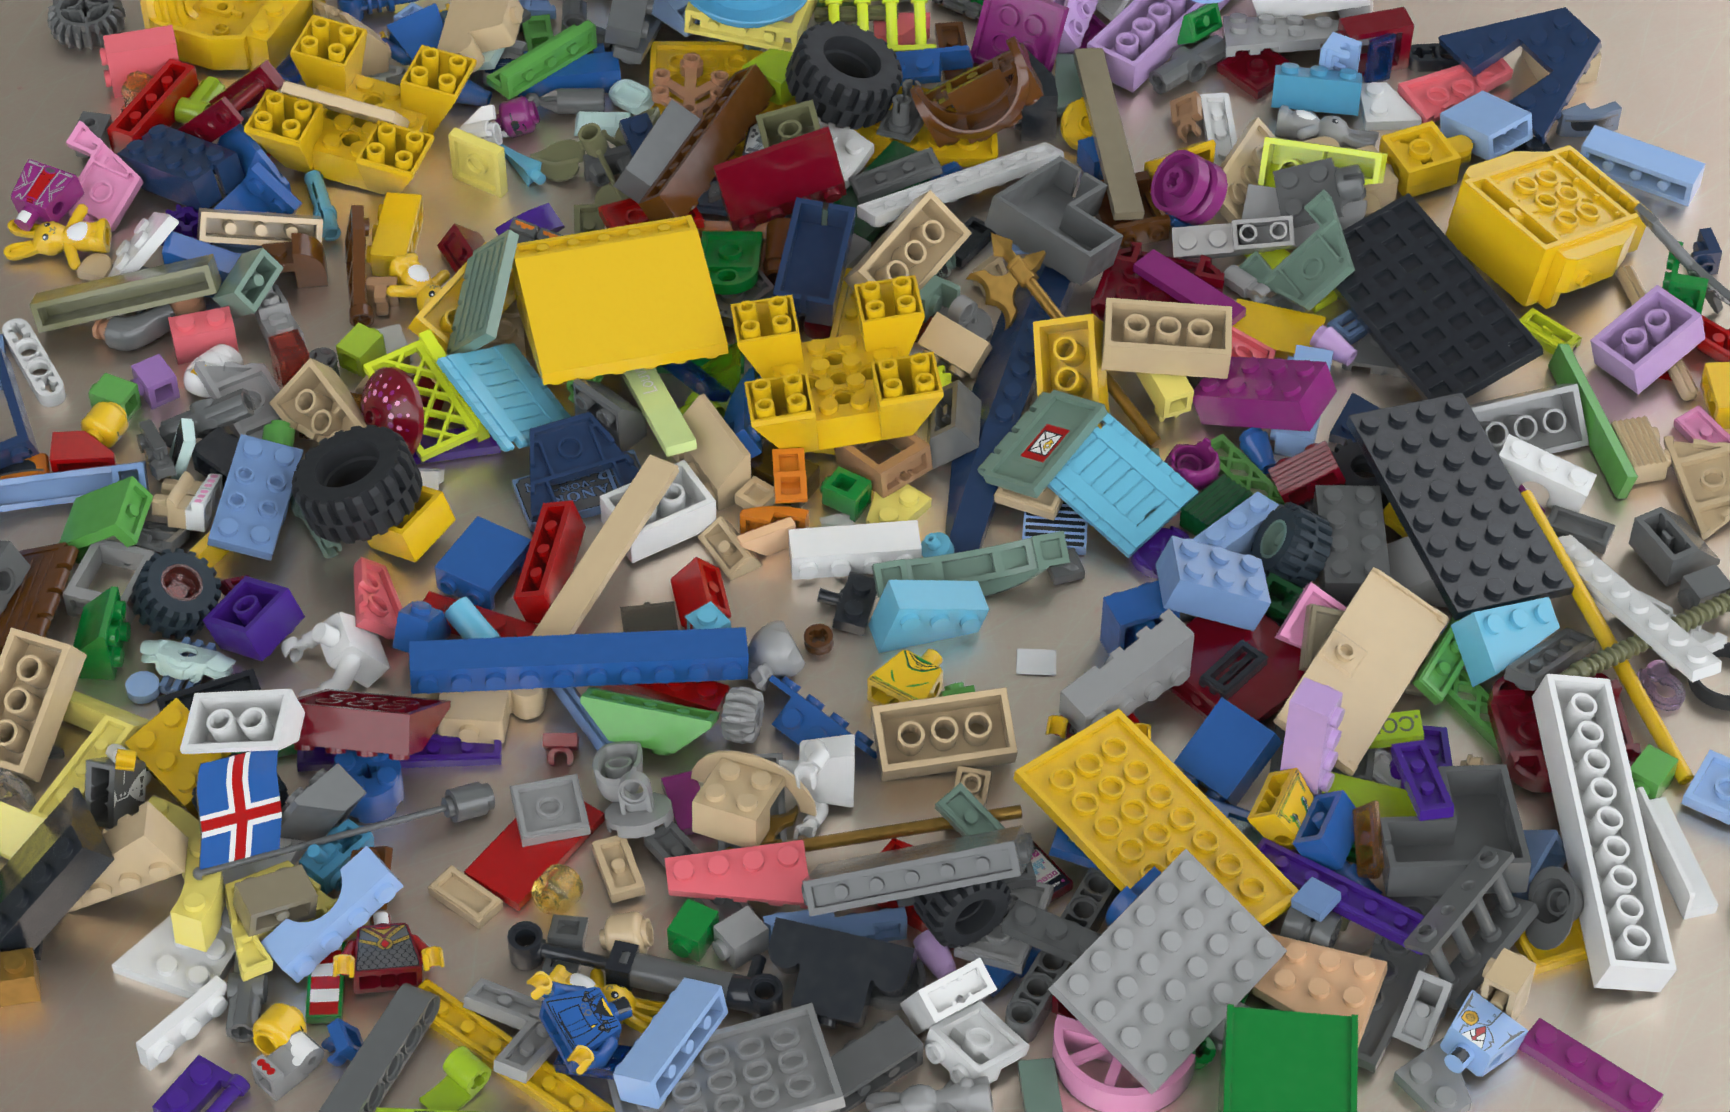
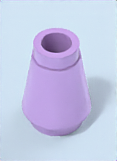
M1320 326L1310 340L1311 347L1333 351L1332 360L1343 363L1346 366H1349L1354 361L1358 352L1333 327Z
M929 929L914 939L913 944L919 959L938 980L957 970L950 948L940 945Z

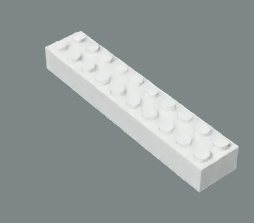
M1546 674L1533 694L1532 700L1569 873L1583 895L1584 903L1579 920L1594 988L1661 992L1677 971L1610 679Z

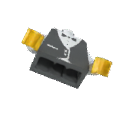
M120 744L109 745L106 749L107 757L86 760L85 802L97 825L104 827L107 831L117 826L118 819L127 813L133 816L139 812V806L145 803V786L151 781V774L146 768L145 762L136 759L137 751L128 750Z

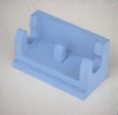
M1332 32L1321 48L1319 65L1334 71L1350 68L1358 73L1362 42Z

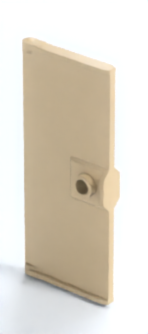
M1373 567L1273 722L1286 731L1289 701L1304 677L1342 692L1341 708L1345 709V713L1338 727V730L1342 733L1338 745L1334 749L1335 752H1338V758L1334 766L1344 774L1353 776L1360 761L1434 642L1449 622L1448 616L1381 570Z

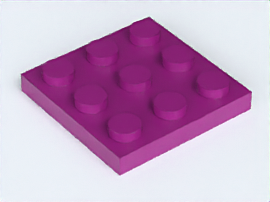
M984 0L971 48L974 63L980 65L1010 50L1006 40L1015 36L1052 73L1069 8L1050 0Z

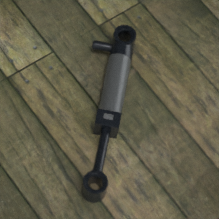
M531 921L518 922L508 931L507 940L510 961L520 970L535 969L542 964L544 957L605 970L606 985L617 984L627 988L629 991H632L634 987L665 995H670L672 991H675L685 977L721 985L727 1008L747 1012L752 1019L783 1011L782 983L776 976L763 973L767 959L761 954L753 956L748 974L744 976L640 953L639 945L615 940L609 957L548 944L546 939H543L541 928Z

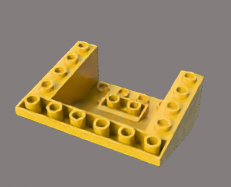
M692 215L517 243L512 265L517 309L543 385H559L565 381L577 378L589 380L600 375L623 374L629 370L653 369L659 365L683 364L688 360L712 359L719 355L729 354L726 334L698 229Z

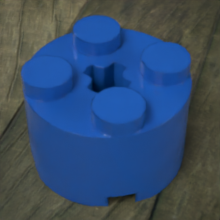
M346 750V753L335 756L333 767L339 763L367 792L349 814L350 816L358 818L359 822L376 823L388 819L397 811L396 807L401 801L403 802L405 795L399 760L389 759V754L378 753L376 757L357 756V751Z

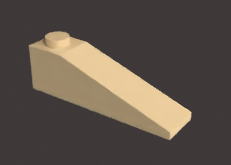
M319 0L312 1L313 15L367 29L361 75L371 76L389 71L388 60L391 59L390 46L375 31L344 11Z
M312 358L301 367L269 402L282 421L289 422L290 427L318 443L324 438L329 439L335 435V432L340 430L345 432L351 430V427L361 426L362 428L367 426L364 416L349 389L333 368Z

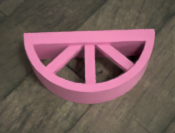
M1058 1014L1056 1016L1052 1057L1054 1058L1056 1073L1064 1087L1076 1099L1101 1112H1155L1168 1106L1180 1097L1193 1078L1196 1055L1191 1053L1152 1095L1145 1087H1115L1121 1069L1124 1066L1079 1020ZM1067 1051L1074 1052V1054L1069 1055ZM1094 1059L1111 1063L1104 1083L1092 1079L1077 1066Z

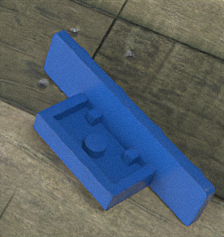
M968 45L895 52L902 68V82L913 79V85H915L916 80L920 84L941 82L942 71L973 68L974 65Z
M772 675L768 679L791 697L772 725L799 746L803 740L853 735L846 729L850 723L835 712L829 717L822 711L826 705L811 694L805 699L798 693L801 687L785 676L781 681ZM858 730L855 733V745L876 759L877 752L871 748L874 741Z

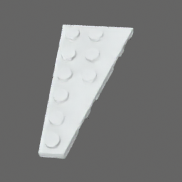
M280 838V848L306 841ZM304 849L222 871L224 886L287 860L295 865ZM227 905L224 907L221 917V928L207 952L175 943L170 915L112 964L113 972L188 999L216 975L224 981L235 963L236 957Z

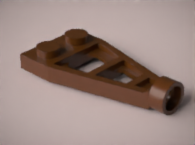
M351 205L345 237V260L350 303V324L355 326L359 322L369 327L374 323V310L366 302L365 236H369L370 222L369 218H364L363 205Z

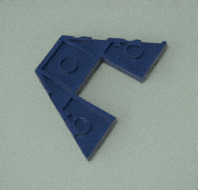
M1566 7L1438 37L1440 45L1473 77L1519 46L1550 73L1509 101V103L1532 113L1533 135L1543 144L1547 141L1546 136L1554 122L1560 119L1562 115L1561 110L1564 106L1568 105L1576 92V85L1583 74L1586 75L1589 70L1591 60L1597 56L1602 48L1601 40Z

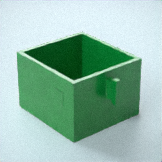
M1227 1004L1220 1054L1218 1112H1357L1358 1015L1341 1016L1234 1007V1004Z

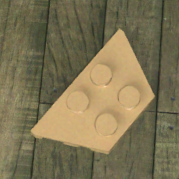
M1665 436V449L1670 453L1672 467L1699 536L1702 540H1705L1730 521V443H1710L1707 440L1694 439L1693 443L1674 441V436Z

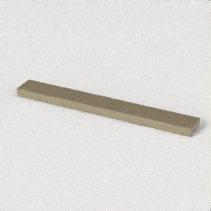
M1103 48L1074 49L1073 57L1104 183L1108 185L1106 191L1113 219H1143L1144 208Z

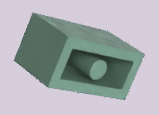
M263 247L243 253L220 286L213 300L221 307L229 306L233 319L253 314L284 267Z

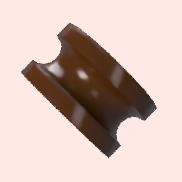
M813 624L805 630L804 645L809 653L820 656L829 653L833 649V632L829 626ZM824 637L825 641L822 642L819 639ZM813 638L818 639V641L814 643Z

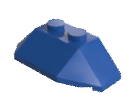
M241 123L220 136L217 145L237 152L245 177L249 170L259 162L291 192L289 181L279 172L276 165L257 142L244 132V127Z

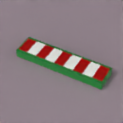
M344 941L336 951L331 952L308 975L305 1015L307 1024L331 1023L336 1018L343 1020L345 975L338 974L337 977L332 975L333 957L342 953L347 945V941Z

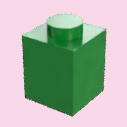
M687 898L667 928L668 950H671L681 958H689L699 963L714 941L713 926L719 923V911Z

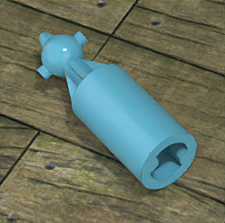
M462 597L454 602L444 613L446 619L463 639L501 637L467 597Z

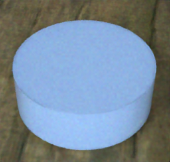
M139 671L129 676L126 680L127 696L134 703H150L160 694L159 679L152 672Z

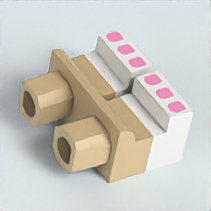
M184 471L179 480L165 478L161 486V494L153 496L151 502L152 515L167 517L168 527L205 532L216 515L222 496V475L209 474L205 481H195L189 472Z

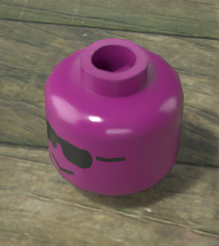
M520 96L503 101L499 105V114H496L495 122L500 125L501 131L504 130L510 138H516L534 132L536 124L540 123V117L535 102Z

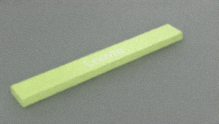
M655 368L629 370L621 374L667 457L697 449L693 433Z

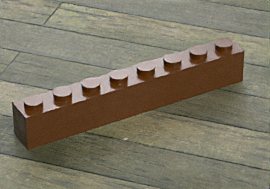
M756 64L733 74L641 199L638 205L650 221L686 216L689 211L693 210L699 204V197L711 187L710 182L716 177L713 166L727 161L734 155V148L746 138L745 133L757 123L756 115H759L760 112L769 106L768 101L775 93V90Z

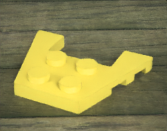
M288 860L225 884L224 895L240 976L243 982L272 971L273 960L260 941L273 930L248 937L233 906L235 883L249 877L269 874L280 868L295 866ZM310 877L309 879L318 895L316 916L302 922H310L322 917L338 900V898L332 899L320 890L321 885ZM357 930L344 941L357 937Z

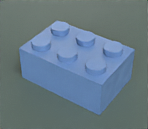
M1171 536L1156 562L1163 608L1254 631L1271 604L1262 559L1256 558L1253 555H1244L1222 547L1202 544L1192 539Z

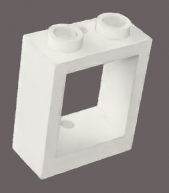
M978 958L918 990L901 1002L900 1005L913 1030L918 1035L928 1030L931 1026L983 1000L995 992L997 988L981 958Z

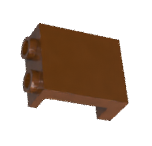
M1147 171L1135 173L1144 208L1143 219L1114 220L1107 191L1105 192L1099 213L1095 216L1096 219L1123 235L1119 249L1130 247L1131 242H1143L1142 245L1169 239L1171 219L1168 214L1161 215L1159 209L1154 205L1150 193L1151 178Z

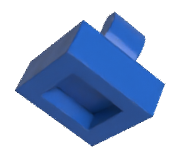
M336 1018L327 1025L330 1037L326 1038L321 1046L329 1052L335 1050L334 1054L327 1058V1061L339 1067L347 1059L352 1061L364 1042L358 1028Z

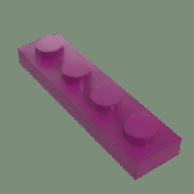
M1541 1018L1527 1032L1519 1047V1050L1618 1112H1654L1662 1102L1664 1094Z

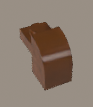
M291 233L292 242L262 244V247L284 267L281 273L295 271L298 289L328 286L325 250L316 238L303 233Z

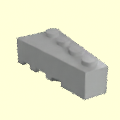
M1170 609L1160 615L1162 622L1150 630L1145 626L1136 633L1138 639L1128 648L1123 650L1119 646L1111 652L1102 668L1099 669L1094 665L1061 691L1059 713L1067 718L1068 722L1078 732L1118 708L1128 716L1137 707L1148 701L1156 700L1163 692L1173 686L1183 684L1190 677L1194 633Z

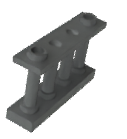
M1485 845L1403 942L1405 948L1429 955L1439 978L1453 984L1448 1003L1449 1008L1460 1010L1471 990L1476 991L1484 981L1482 973L1491 957L1497 959L1503 948L1509 950L1540 913L1535 902L1514 897L1511 894L1502 874L1515 858L1511 852ZM1492 886L1500 905L1490 915L1482 897ZM1472 910L1480 929L1470 940L1462 921ZM1452 935L1460 953L1449 965L1441 946Z

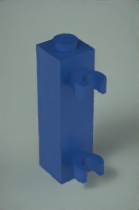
M598 43L597 48L593 49L592 54L583 55L520 93L518 97H525L528 93H535L541 97L557 88H604L605 93H609L612 85L621 80L619 59L613 57V51L605 52L604 43Z

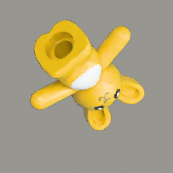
M82 203L78 204L66 226L50 221L41 225L34 224L30 231H24L15 224V219L7 224L9 231L15 236L34 240L12 243L5 247L4 254L7 259L17 261L37 253L55 256L64 250L69 267L77 270L81 265L77 251H92L106 254L110 252L111 227L105 218H100L95 222L83 221L88 212V207Z
M416 253L401 255L394 258L389 267V277H397L398 285L389 286L386 289V293L389 297L416 298V304L420 312L443 288L441 286L449 280L450 272L445 269L441 270L431 279L429 271L420 264Z
M561 964L556 965L549 974L552 981L561 984L584 986L586 988L599 987L608 1003L621 997L627 998L633 1014L632 1017L620 1021V1024H626L641 1034L649 1026L654 1015L666 1003L635 998L631 991L617 984L604 986V972L597 968L591 970L590 978L580 973L572 974Z

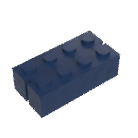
M163 124L152 127L148 133L141 137L142 140L130 142L126 148L117 153L142 178L144 182L141 186L142 189L182 205L193 207L198 211L199 208H210L222 199L214 174L217 175L224 195L232 192L245 178L237 152Z
M796 197L773 297L792 295L797 320H799L800 316H805V322L832 326L854 234L856 208L829 203L827 226L822 225L823 202Z

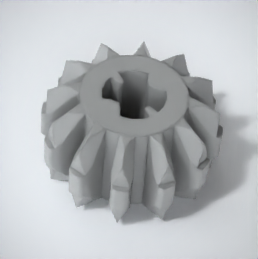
M743 686L732 687L725 696L720 726L725 739L740 744H753L760 735L764 716L763 709L765 704L762 692Z

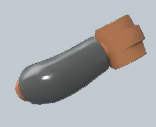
M204 296L153 307L135 316H114L108 320L106 318L96 320L93 324L92 334L95 339L104 340L107 346L119 351L139 349L170 331L169 317L205 311Z

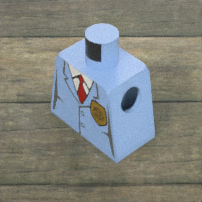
M1472 989L1440 1044L1441 1049L1447 1053L1444 1059L1445 1064L1454 1073H1461L1467 1068L1476 1076L1483 1077L1515 1055L1528 1030Z

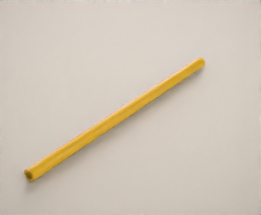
M1526 490L1521 492L1530 511L1572 581L1574 589L1571 595L1601 648L1604 650L1606 647H1611L1614 643H1618L1532 491ZM1628 659L1623 663L1612 666L1657 747L1679 760L1674 775L1678 784H1688L1693 780L1694 775Z

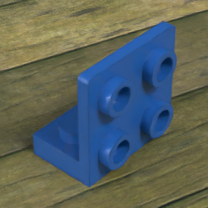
M257 162L249 170L244 180L213 209L295 214L302 205V202Z

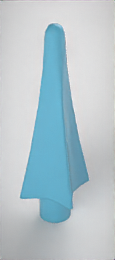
M504 144L499 145L504 147L505 158L528 187L533 182H536L538 185L545 183L546 175L541 172L542 162L518 153Z

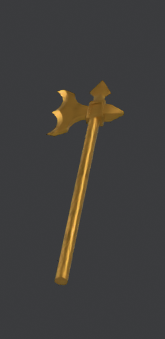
M991 233L994 257L1004 258L1008 263L1006 268L1009 270V273L1003 276H994L984 269L970 273L965 280H973L982 285L985 291V305L995 306L1002 311L1005 317V330L1013 325L1018 313L1014 296L1019 286L1030 291L1051 319L1064 318L1065 316L1036 281L1039 278L1036 272L1040 269L1046 252L1042 250L1026 255L1023 258L1020 255H1016L1012 250L1013 240ZM1107 371L1109 394L1152 448L1157 446L1161 442V438Z
M797 804L787 813L770 815V830L760 845L782 843V839L775 840V838L785 828L794 826L799 814ZM1021 805L988 810L999 822L1022 818ZM944 817L797 840H803L805 852L954 828ZM729 846V847H727V848L724 849V850L735 849V848Z

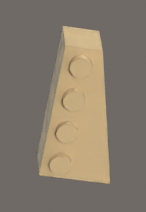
M149 801L140 805L139 812L133 816L127 813L119 818L117 826L109 831L105 829L100 830L115 860L67 913L184 873L188 837Z

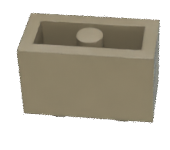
M302 864L289 868H280L275 872L262 876L249 877L235 883L233 906L248 937L274 930L286 918L295 922L315 918L318 895Z

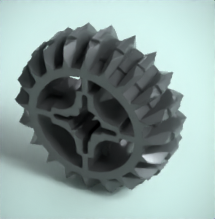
M53 0V5L48 7L47 21L54 39L59 41L60 45L67 44L69 49L78 47L81 51L85 47H89L91 50L94 46L103 47V36L117 34L125 29L126 15L120 0Z

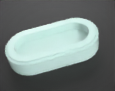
M631 79L617 81L612 85L608 94L615 106L634 115L649 110L655 103L652 101L651 90Z

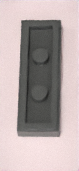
M932 147L848 179L860 205L943 174Z

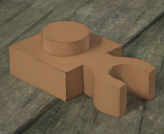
M1193 91L1171 100L1172 123L1177 128L1178 137L1183 143L1187 142V134L1190 131L1197 138L1201 137L1202 130L1196 123L1203 119L1200 95Z

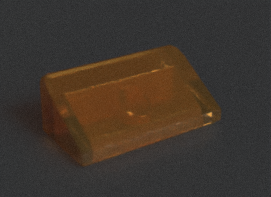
M1374 800L1353 809L1358 877L1369 879L1380 878L1384 870L1379 801Z

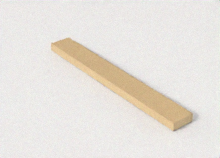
M653 455L648 456L532 636L575 634L679 473L678 465Z

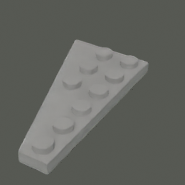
M1232 13L1230 16H1223L1225 56L1233 57L1236 51L1241 50L1248 51L1249 55H1258L1265 48H1270L1277 53L1320 49V44H1324L1332 32L1338 31L1339 20H1332L1326 16L1304 19L1298 15H1290L1287 18H1275V16L1270 14L1247 17V15L1242 13ZM1389 35L1358 41L1362 42V46L1388 44Z

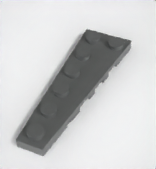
M1443 895L1387 898L1426 916ZM1377 933L1369 957L1387 961V973L1358 1047V1066L1375 1073L1392 1039L1418 971L1425 972L1431 961L1429 955L1423 954L1421 956Z

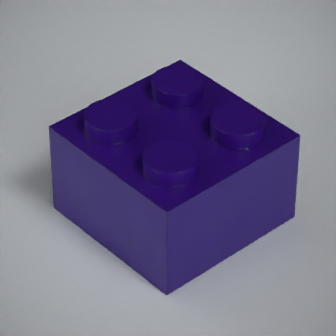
M245 576L203 619V622L220 649L263 661L273 653L274 649L287 635L295 630L296 626L305 618V615L289 588Z

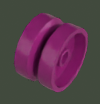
M1177 150L1166 156L1153 176L1151 184L1152 201L1156 208L1193 226L1202 225L1211 220L1220 210L1226 198L1227 176L1222 167L1188 150Z

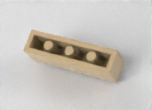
M199 208L197 239L203 242L262 246V244L292 242L291 233H303L316 238L322 244L323 219L321 216Z

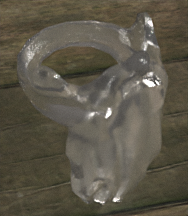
M0 768V784L4 783L3 786H0V801L6 803L14 797L30 812L37 803L33 791L20 777L14 775L10 770Z

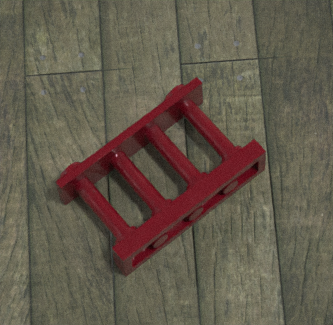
M265 60L218 93L209 101L210 107L177 130L212 143L244 120L241 116V111L257 105L267 89L277 91L283 86V82L286 81L272 64Z

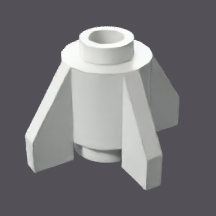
M494 105L481 106L460 127V130L497 145L502 144L503 138L509 137L505 131H501L500 125L497 122L492 123L490 121L496 119Z

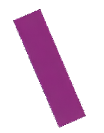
M1155 249L1134 263L1133 272L1181 303L1231 306L1232 326L1246 316V308Z

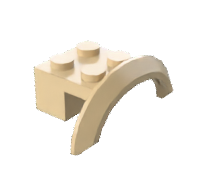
M716 751L699 759L692 769L691 779L704 783L692 801V832L740 847L759 846L770 830V808L784 786L797 800L800 812L812 816L817 815L816 804L804 784L800 781L799 789L796 784L795 775L780 765L757 755L739 751Z

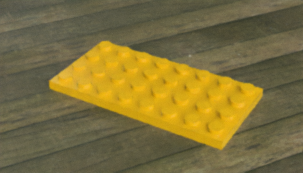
M1119 708L1014 772L1013 780L1120 891L1126 886L1131 889L1154 866L1162 873L1185 849L1262 926L1289 910L1291 898L1299 891Z

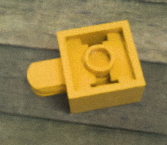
M1433 121L1383 135L1380 138L1379 152L1388 153L1386 163L1392 166L1394 174L1398 178V191L1402 196L1409 193L1412 197L1457 184L1460 165L1471 161L1473 143L1470 138L1464 135L1446 138Z

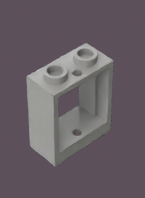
M104 539L91 544L63 592L67 615L81 618L83 607L103 593L88 588L102 563L135 570L133 577L120 597L122 601L126 602L125 620L131 624L136 616L132 610L134 603H131L130 600L133 592L132 587L145 562L149 561L156 552L144 547H126L123 543L115 540Z

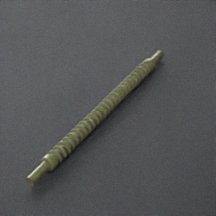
M1730 590L1726 591V593H1721L1718 597H1713L1711 600H1706L1705 603L1693 606L1690 610L1677 614L1676 617L1672 616L1670 618L1686 632L1690 631V629H1695L1697 625L1701 626L1704 622H1709L1711 619L1718 618L1719 615L1722 616L1726 612H1730ZM1634 634L1633 637L1621 640L1619 644L1614 643L1611 647L1598 651L1597 654L1593 653L1590 657H1585L1583 660L1570 664L1568 670L1558 675L1593 677L1596 673H1601L1604 669L1608 670L1611 666L1623 663L1626 659L1638 656L1640 652L1644 653L1647 649H1652V647L1637 634Z

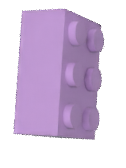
M1656 285L1593 337L1590 342L1594 363L1635 393L1640 394L1705 339V332L1700 313L1659 285Z

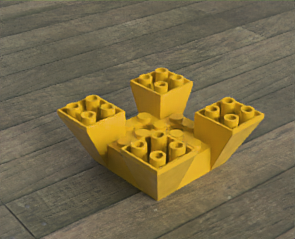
M312 15L290 51V56L306 86L396 111L410 121L408 128L380 120L374 123L324 109L323 104L267 89L245 124L244 132L286 168L304 173L318 170L323 175V178L386 195V192L401 193L416 174L434 141L433 133L456 102L474 70L477 60L421 45L400 81V86L361 75L367 29Z
M915 275L855 284L854 291L861 333L845 334L839 337L801 342L792 295L774 296L772 298L730 304L737 346L762 377L744 382L752 428L779 449L804 448V453L914 435L944 397L934 352L909 355L925 319Z

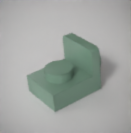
M934 275L919 291L925 314L923 322L926 323L933 314L939 312L942 305L949 308L954 299L960 296V286Z

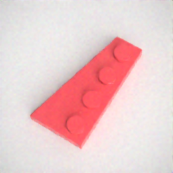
M1501 58L1473 77L1460 64L1398 84L1397 92L1421 116L1422 124L1430 121L1435 123L1440 120L1441 112L1482 90L1488 93L1512 79L1513 69Z
M803 840L664 858L669 896L710 900L718 897L733 899V902L747 903L749 900L768 902V905L783 906V904L800 905V908L808 909L802 895V881L808 876Z

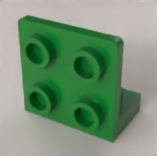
M1678 241L1680 245L1683 247L1684 242ZM1669 251L1666 269L1672 270V272L1665 271L1662 288L1701 314L1709 279L1678 274L1680 262Z

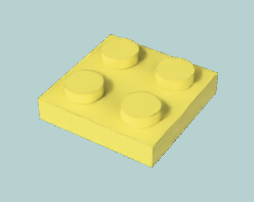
M454 127L448 134L453 178L502 198L508 192L504 147Z

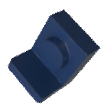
M1711 227L1699 229L1697 242L1693 244L1691 257L1710 275L1718 274L1722 250Z

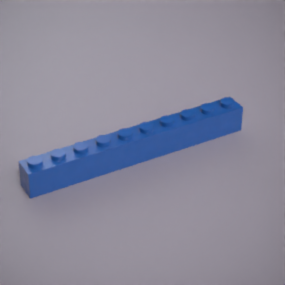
M746 627L409 641L411 694L744 680L748 679L749 664Z

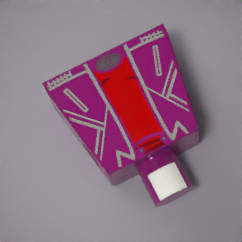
M28 159L11 193V200L19 213L14 220L15 224L24 231H30L36 221L41 223L54 221L58 223L84 195L77 175Z

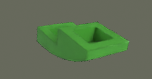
M550 14L531 16L529 20L522 23L524 41L527 42L528 51L554 36Z

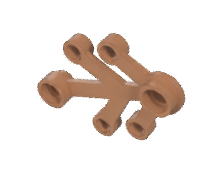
M687 53L680 61V74L685 77L684 87L670 79L669 70L664 68L654 70L653 83L656 86L652 88V101L666 107L671 99H673L669 97V92L683 100V104L673 99L675 102L700 119L728 82V73L717 70L712 72L710 81L696 88L697 78L703 74V60L696 53ZM710 94V98L695 105L696 100Z

